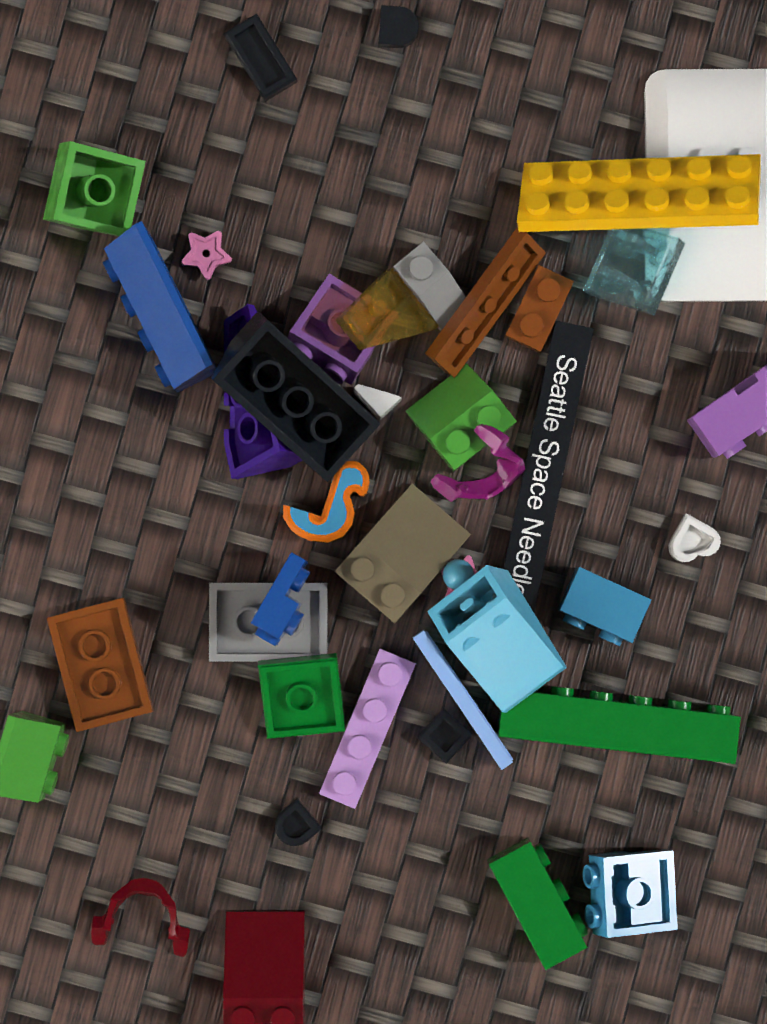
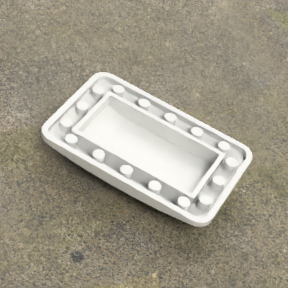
M664 69L656 71L650 75L644 89L645 158L761 154L759 225L646 228L647 289L652 297L664 302L767 301V69Z

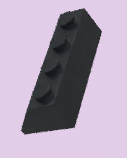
M258 311L231 340L211 378L327 482L381 424Z

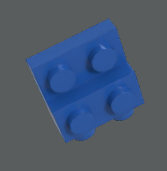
M292 552L251 621V624L258 627L255 635L274 646L278 645L285 633L290 636L293 635L304 616L303 613L298 611L302 603L290 597L289 594L291 590L299 593L310 571L304 569L308 561Z

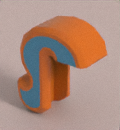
M347 461L333 477L321 516L283 504V518L290 530L299 537L312 542L330 543L343 538L353 526L355 516L350 498L351 495L357 493L360 497H364L368 493L370 478L367 469L357 461Z

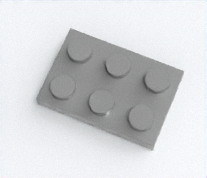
M209 583V662H258L259 660L327 654L328 583H304L299 593L291 590L289 596L302 603L298 611L303 613L304 616L294 634L290 636L285 633L276 646L255 635L258 627L251 624L273 583Z

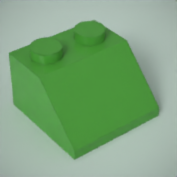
M72 141L60 143L43 220L114 236L122 235L132 226L146 161Z
M467 363L455 378L449 376L405 411L452 472L456 471L488 446L474 432L476 426L484 424L504 433L517 422L494 391Z
M25 711L8 715L0 741V797L39 803L45 799L46 794L52 795L58 779V772L53 771L57 756H64L69 741V734L64 733L66 723Z

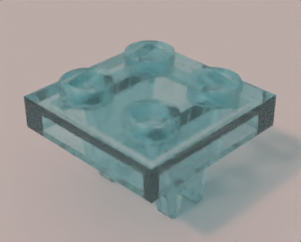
M647 228L611 229L607 233L583 291L591 296L655 316L685 242L678 237Z

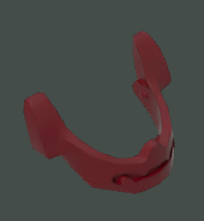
M148 878L131 880L112 895L105 915L93 916L91 927L92 943L94 945H105L108 933L112 929V924H114V915L119 906L128 897L135 894L156 896L161 900L162 906H165L169 913L168 939L173 940V953L180 957H184L187 953L190 929L181 927L178 924L175 902L163 885L155 880Z

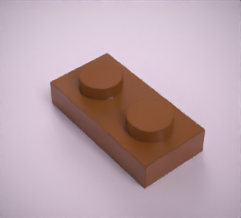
M538 265L505 337L540 353L574 281Z

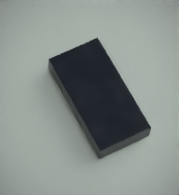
M257 13L224 33V37L264 102L298 82Z

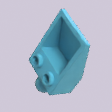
M455 559L446 564L443 570V580L454 591L427 612L448 647L499 709L507 713L567 667L508 570L486 565L474 574L472 566L465 560Z

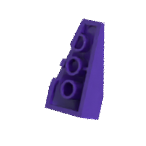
M247 304L224 320V353L231 340L257 313L254 305ZM224 393V406H230V429H224V446L231 479H241L289 468L303 461L228 393Z

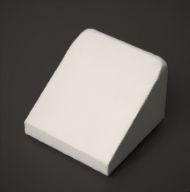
M357 384L354 387L355 396L380 420L402 399L400 396Z

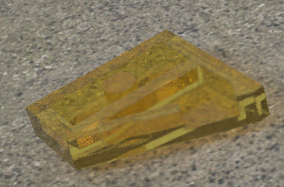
M393 268L385 270L335 320L359 350L429 332L439 326Z

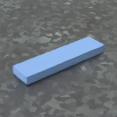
M422 630L413 636V640L501 770L513 763L512 756L429 633Z

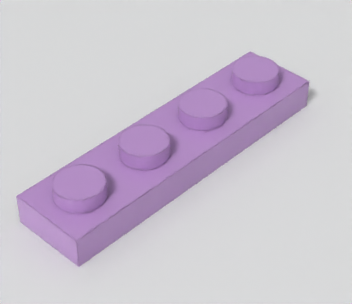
M381 648L379 649L320 789V795L351 808H356L416 663Z

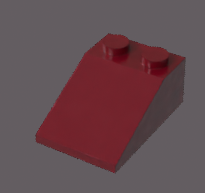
M305 910L226 911L223 1024H305Z

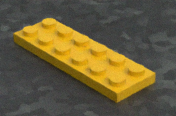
M761 154L524 163L517 215L519 232L759 225Z

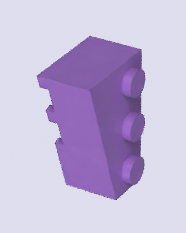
M767 364L687 419V422L713 458L724 454L726 459L746 447L743 439L754 432L759 437L767 432Z

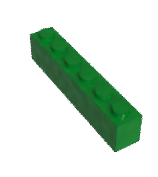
M551 686L550 693L535 691L507 713L499 709L497 735L499 737L736 764L741 716L730 714V706L707 704L706 711L691 709L692 702L668 699L667 706L652 705V697L629 695L628 702L613 700V693L590 690L589 697L573 696L574 688Z

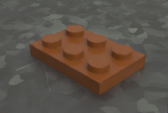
M125 598L115 599L47 618L76 732L154 712Z

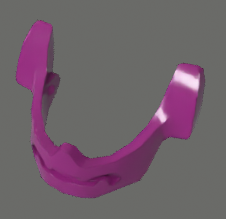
M480 424L474 429V432L491 447V453L494 456L501 457L496 462L497 471L491 476L475 481L458 482L450 477L437 474L430 482L433 488L450 502L458 498L487 500L509 488L526 468L523 459L507 446L509 437L506 434L484 424Z

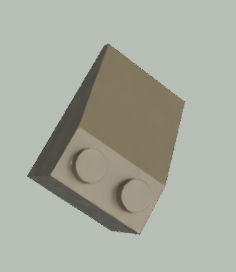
M411 484L335 572L393 623H396L471 534L414 484Z

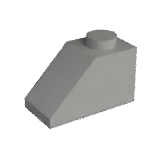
M424 241L393 266L392 275L438 329L442 331L466 298L449 270Z

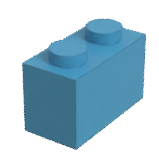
M576 567L557 610L565 613L562 621L582 630L585 629L586 624L594 626L601 630L598 637L620 646L623 640L633 643L652 599L581 567Z

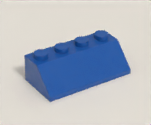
M140 221L104 248L109 259L103 261V265L113 283L120 280L126 294L120 296V299L130 318L135 315L138 316L143 329L137 331L146 351L154 350L161 363L155 366L164 387L172 385L173 389L178 393L212 376L217 367L151 234L144 223Z

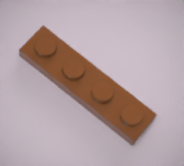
M518 228L515 229L425 352L436 365L454 378L457 376L546 254L527 232H519Z

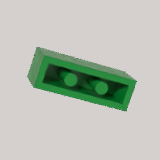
M527 837L487 859L492 872L545 970L588 948L582 937L589 933L578 912L570 916L563 902L569 900L570 897L560 879L557 878L553 881L550 879L545 867L550 865L551 862L541 843L533 846Z

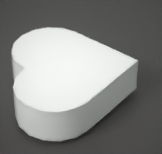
M686 513L669 542V553L676 561L690 562L698 555L710 556L716 553L721 541L715 529Z

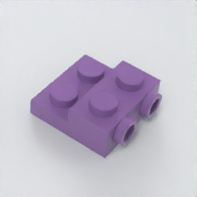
M329 273L290 330L287 338L314 363L324 368L323 371L337 384H342L345 381L352 385L396 314Z

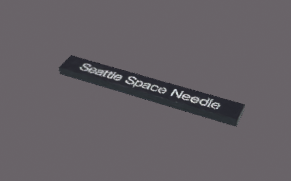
M555 321L525 461L526 469L522 475L503 569L508 570L534 613L594 328Z

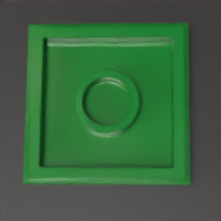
M337 653L258 661L267 739L345 731Z

